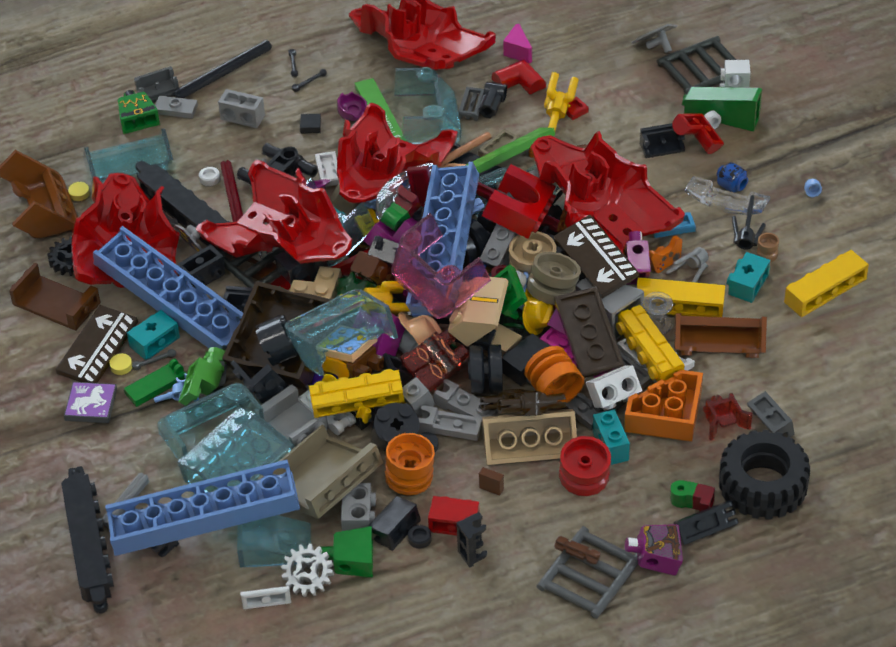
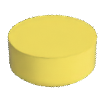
M75 182L68 188L70 198L74 201H83L90 195L89 186L84 182Z
M116 354L109 362L111 371L116 375L127 374L132 369V360L127 354Z

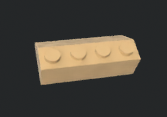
M573 409L545 411L542 415L537 416L510 414L482 417L487 465L560 459L561 450L565 443L577 437L575 411Z

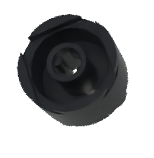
M284 314L255 326L257 328L256 334L264 353L267 352V354L271 355L268 360L272 366L294 358L302 352L298 340L295 341L292 335L295 333L291 322L287 321Z
M390 403L378 410L371 429L374 444L377 445V448L386 452L388 443L395 436L403 433L418 434L420 429L419 418L409 404Z

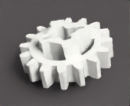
M302 544L299 545L298 552L291 549L292 556L284 557L287 565H281L282 570L286 572L282 574L283 580H288L286 586H289V588L293 587L294 594H298L301 590L303 597H306L309 591H311L313 596H316L317 589L324 592L323 584L330 585L331 581L328 579V576L334 575L333 570L328 569L333 566L332 560H327L330 557L328 553L321 554L322 548L318 546L314 550L312 544H309L307 549H304ZM304 556H313L312 558H303ZM295 562H296V564H297L296 570L293 572V575H292V569H293V566H294V564H295ZM323 566V572L321 577L319 578V570L322 569ZM305 567L311 569L309 574L304 571ZM304 582L312 583L310 585H302Z

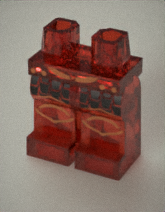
M447 329L440 334L436 331L431 337L424 340L409 353L407 351L400 358L401 363L413 378L417 377L431 393L445 379H448L462 368V362L468 358L469 352L462 344L454 351L449 347L457 339Z

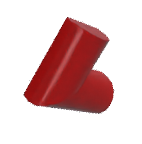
M525 59L492 73V80L495 83L507 85V89L520 84L530 95L546 88V81Z
M678 114L674 118L672 124L674 132L678 135H694L707 154L718 151L724 145L722 139L703 114Z

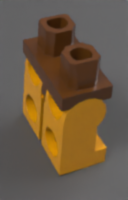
M371 346L353 363L319 353L315 354L316 373L321 375L330 372L338 378H355L363 373L372 375V369L381 371L384 368V357L376 354L375 346Z

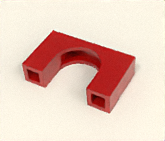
M510 164L498 190L520 201L494 190L482 216L529 239L532 232L537 233L557 196L553 194L556 186L546 183L538 177Z

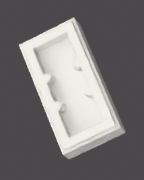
M335 151L315 154L320 179L330 180L326 187L338 185Z

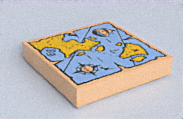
M339 326L315 346V352L353 363L378 341L377 334Z

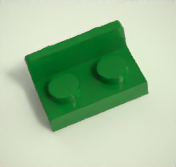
M508 265L494 277L506 278L509 281L501 313L517 319L520 317L517 309L528 300L515 267Z

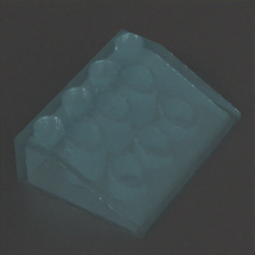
M240 406L177 463L184 481L192 484L278 462L295 446L259 415ZM261 474L251 476L250 480L256 481ZM231 480L227 485L237 486L241 482L239 480ZM208 486L204 491L213 492L218 488L216 486Z

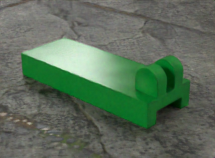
M174 358L170 360L169 364L125 387L124 393L138 407L171 389L177 383L176 377L179 380H185L184 373L186 372L183 366Z

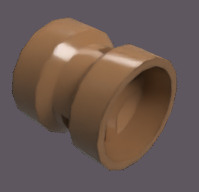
M773 233L761 234L758 237L756 255L773 262L778 257L779 238Z

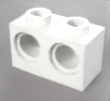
M725 60L724 68L720 70V79L723 80V83H720L719 87L749 88V60Z
M622 366L585 382L594 407L603 408L604 410L612 409L617 406L616 402L621 400L626 402L630 396L642 391L634 366ZM624 379L627 381L625 390L622 388V381ZM604 388H606L608 391L607 397L605 399L602 396V390Z

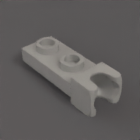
M448 379L443 381V392L439 390L434 392L433 400L435 404L444 410L450 409L457 414L479 418L496 416L498 413L497 409L482 411L480 405L489 403H480V398L460 389L458 384Z
M421 406L422 418H419V434L430 432L478 440L482 428V418L438 411L437 407Z

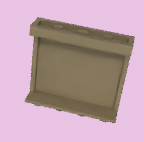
M324 425L318 427L279 460H288L290 470L293 473L300 505L298 511L317 519L323 516L383 464L377 445L369 443L361 449L329 437ZM278 468L273 474L281 475L286 472V469ZM261 475L257 480L262 479L264 476Z

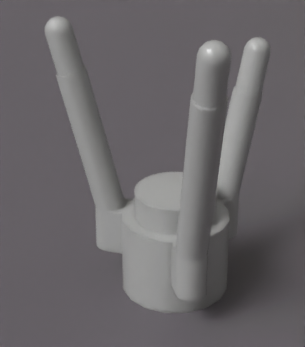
M697 247L691 253L675 261L674 266L668 269L666 274L672 273L687 263L693 269L699 268L692 282L697 283L702 272L708 267L706 261H708L709 255L705 249Z

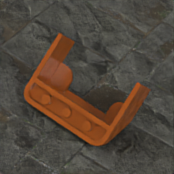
M14 150L0 165V177L11 182L14 194L27 199L29 207L12 225L28 233L31 237L39 239L73 230L78 216L63 177L54 169Z
M676 313L674 351H679V355L692 356V352L746 353V358H759V354L766 353L767 317L762 316L760 319L681 316V314Z

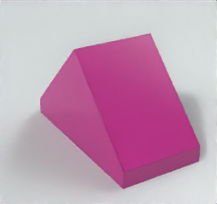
M515 24L503 40V55L519 61L525 59L528 63H532V47L520 24Z

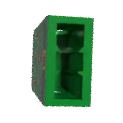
M127 90L123 95L124 97L118 99L123 134L160 125L158 110L145 92L135 93L133 90Z

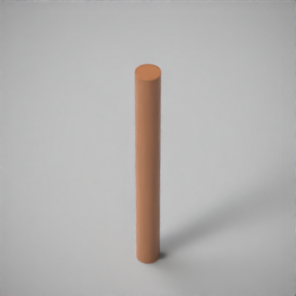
M485 132L450 152L440 168L490 140L491 134Z

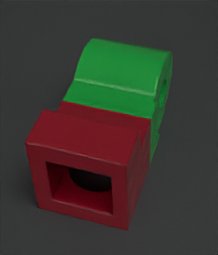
M402 187L398 192V197L383 213L381 222L397 232L403 222L411 218L420 208L421 203L418 196Z
M675 481L670 488L671 504L677 508L688 507L699 510V512L713 507L715 487L691 481Z

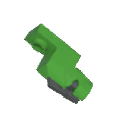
M210 347L205 352L203 359L199 357L189 367L179 403L187 406L192 400H196L200 393L209 395L218 386L225 384L228 366L222 359L225 350Z

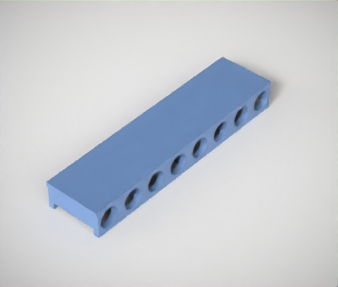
M473 161L469 162L466 166L438 168L437 165H432L406 305L413 317L421 315H452L453 304L457 298V289L461 281L479 179V172Z
M124 226L99 251L95 250L93 252V264L155 310L165 312L178 323L181 329L207 348L217 347L226 351L233 332L241 321L239 318L242 319L243 312Z
M288 460L105 505L111 536L110 542L115 556L300 509L294 477ZM278 468L286 469V472L281 475L273 474ZM255 474L264 476L260 480H250L251 476ZM231 480H239L241 482L237 486L227 485ZM208 486H216L218 488L213 492L204 491ZM187 491L195 493V495L189 498L181 497ZM163 497H169L172 499L169 503L166 504L158 503V501ZM140 503H146L149 505L147 508L141 510L135 508V506ZM116 509H124L126 511L122 515L112 514Z

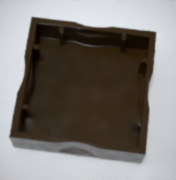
M256 281L244 307L242 319L234 330L222 359L231 370L235 369L231 364L234 360L248 374L254 376L268 364L288 385L308 390L316 372L315 346L333 332L341 310L332 299L308 293H295L283 287ZM284 314L287 321H290L295 333L292 335L295 341L298 340L302 352L294 358L272 366L268 360L271 355L267 354V352L264 353L258 340L257 328L255 326Z

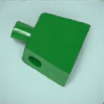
M372 526L334 533L333 546H321V554L327 552L330 556L327 560L334 561L336 574L373 577Z

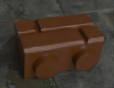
M363 251L358 252L351 266V271L363 280L374 282L377 285H381L384 281L397 280L398 274L394 269L378 257Z

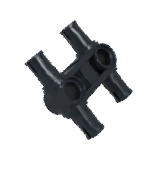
M266 143L262 148V155L272 158L267 165L274 169L294 176L296 174L295 171L299 168L302 173L311 178H314L318 173V166L304 160L303 156L298 154V150L295 147L280 149ZM241 167L237 172V178L251 185V180L248 176L249 170Z

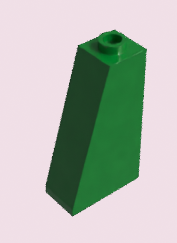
M691 87L688 94L683 96L682 106H684V114L705 115L710 111H716L721 116L720 124L754 132L760 119L762 88Z

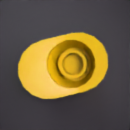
M526 288L525 295L528 301L524 303L523 324L530 334L537 335L545 327L549 326L547 324L555 310L552 304H547L534 298Z

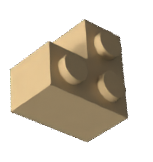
M320 266L314 282L293 280L289 291L308 293L332 299L335 302V297L338 293L336 291V281L338 278H342L341 269Z

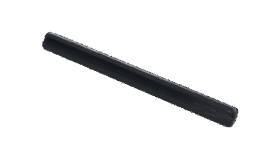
M268 40L262 41L176 89L173 92L174 97L184 99L270 51L272 45Z

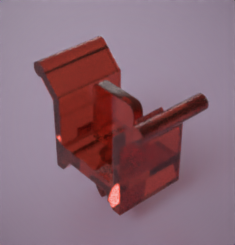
M730 393L726 399H723L720 395L716 397L714 395L711 400H706L703 411L710 424V441L717 434L718 422L721 427L737 423L738 427L747 430L751 429L753 413L742 410L733 393Z

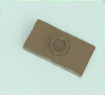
M503 129L478 150V156L482 157L520 137Z

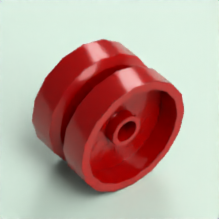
M591 436L572 438L565 443L561 450L559 479L562 486L577 496H591L605 489L609 482L611 453L608 447L601 440Z

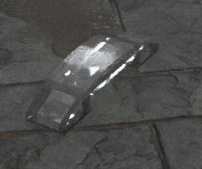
M428 163L419 166H429L431 175L432 165L434 164ZM406 170L390 179L379 191L376 198V219H381L385 210L398 197V192L402 187L411 191Z
M696 176L692 177L685 188V192L697 201L732 214L747 215L751 195H754L752 215L762 213L771 200V196L752 191L748 196L714 188L713 181Z

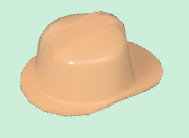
M404 312L398 314L401 324L427 354L430 348L425 345L427 343H424V341L431 336L436 342L443 338V331L434 318L428 315L413 318Z

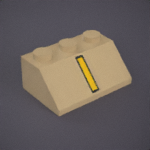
M476 275L469 280L462 281L457 289L458 294L453 304V313L449 319L448 332L464 345L469 346L497 328L509 281L506 278Z

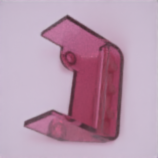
M429 213L401 236L391 267V273L395 280L432 316L444 318L488 284L491 279L479 257L462 271L454 265H448L436 272L419 256L443 236L433 215Z

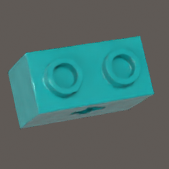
M746 252L744 257L737 261L734 273H730L727 278L726 284L729 285L728 295L752 303L769 276L770 260Z
M162 310L151 315L148 319L127 332L130 348L144 360L150 359L180 338L178 323Z
M615 409L593 414V434L596 439L601 440L608 447L611 453V465L629 461L630 442Z

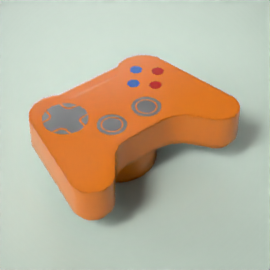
M673 236L667 247L659 246L655 251L649 250L651 269L656 273H661L680 259L683 240L678 236Z

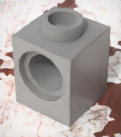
M417 377L402 387L404 401L412 407L418 418L422 416L421 406L433 407L436 405L429 390Z

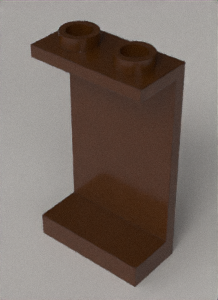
M33 263L9 290L14 306L75 331L101 303L98 288L90 285L82 293L40 276L37 263Z

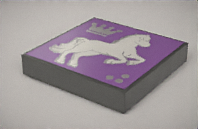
M72 382L64 413L65 421L109 423L117 393V385Z

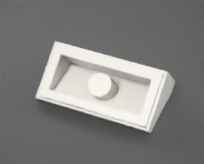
M285 586L241 592L243 609L290 604V588Z

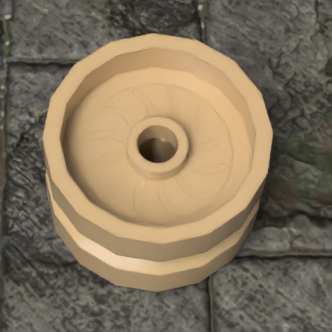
M539 231L537 233L532 232L529 239L517 235L509 244V265L515 267L516 271H520L523 274L528 272L530 274L536 255L542 252L556 253V244L549 235Z

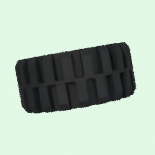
M754 430L750 431L748 435L745 433L739 435L737 440L733 439L722 453L719 472V488L722 491V496L726 501L732 500L733 506L731 507L733 509L738 508L739 513L745 516L749 514L755 519L765 517V520L773 519L774 516L778 518L786 516V512L792 513L795 511L797 506L803 503L807 495L810 476L808 455L799 443L795 444L794 439L789 436L786 438L783 436V433L777 431L776 433H771L770 430H763V432ZM754 468H768L778 472L783 477L774 481H761L752 478L746 472Z

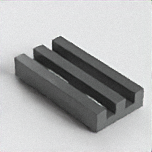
M466 87L458 111V119H462L465 116L466 120H470V117H473L474 121H478L480 115L479 106L483 99L484 89ZM470 92H472L473 95L468 111H465ZM478 93H480V96H479V99H478V102H477L475 111L472 112V111H473V108H474V105H475V102H476V99H477V96H478Z

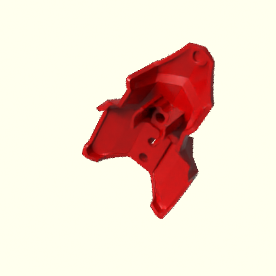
M401 0L399 9H395L391 4H388L387 11L380 10L375 5L364 4L362 8L354 9L349 13V17L360 32L371 35L376 31L384 36L388 42V50L395 59L430 69H451L454 67V62H461L480 52L486 51L496 42V34L488 31L485 35L463 28L458 22L455 6L440 7L430 0Z
M375 103L368 104L363 115L351 128L349 120L345 119L343 137L338 142L337 176L340 189L339 194L349 203L366 202L393 194L402 174L407 176L406 170L408 167L429 166V170H432V165H437L440 168L453 148L458 132L455 130H442L437 137L429 141L413 144L401 140L399 137L395 138L386 121L385 110Z
M600 131L594 134L586 148L577 147L551 135L537 138L530 147L538 169L539 179L549 184L556 182L566 195L564 208L567 211L565 218L567 228L586 216L591 215L623 253L626 242L629 241L630 232L640 231L643 237L663 231H671L684 220V211L680 207L675 208L650 186L647 179L646 164H636L618 155L602 139Z
M255 160L248 172L253 192V204L236 222L213 223L206 220L196 227L200 237L235 257L259 251L272 252L273 247L283 248L301 264L337 260L348 254L352 245V238L343 228L339 216L324 188L312 189L306 186V179L299 168L295 171L296 178L268 166L261 160Z
M112 173L102 183L98 177L93 176L92 200L94 203L81 214V217L76 218L72 232V261L74 276L77 281L89 285L113 283L117 287L124 288L123 285L93 264V252L95 250L99 251L117 235L122 226L176 264V249L180 233L173 229L162 211L161 194L164 190L163 186H160L154 197L149 200L135 177L124 173Z

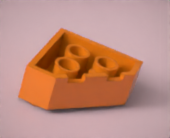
M679 370L673 373V377L665 381L660 380L647 387V391L639 395L635 393L630 396L625 412L624 431L692 442L702 392L703 373Z

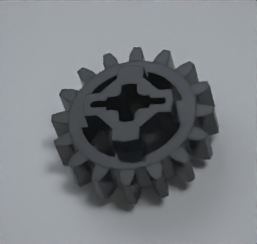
M70 236L69 240L62 238L61 243L54 242L55 247L49 248L50 253H47L50 268H53L55 273L60 271L61 275H64L66 272L70 276L73 275L72 236Z

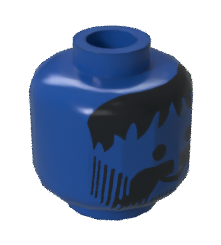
M733 162L720 166L717 171V183L731 193L742 191L748 183L747 171Z

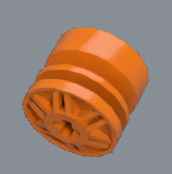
M549 346L541 349L526 364L525 376L534 389L541 391L545 395L564 393L566 400L558 401L568 403L578 395L584 385L583 375L562 347Z
M403 433L395 436L388 443L386 448L385 481L390 489L403 495H417L430 487L433 480L435 458L434 446L430 440L419 434Z

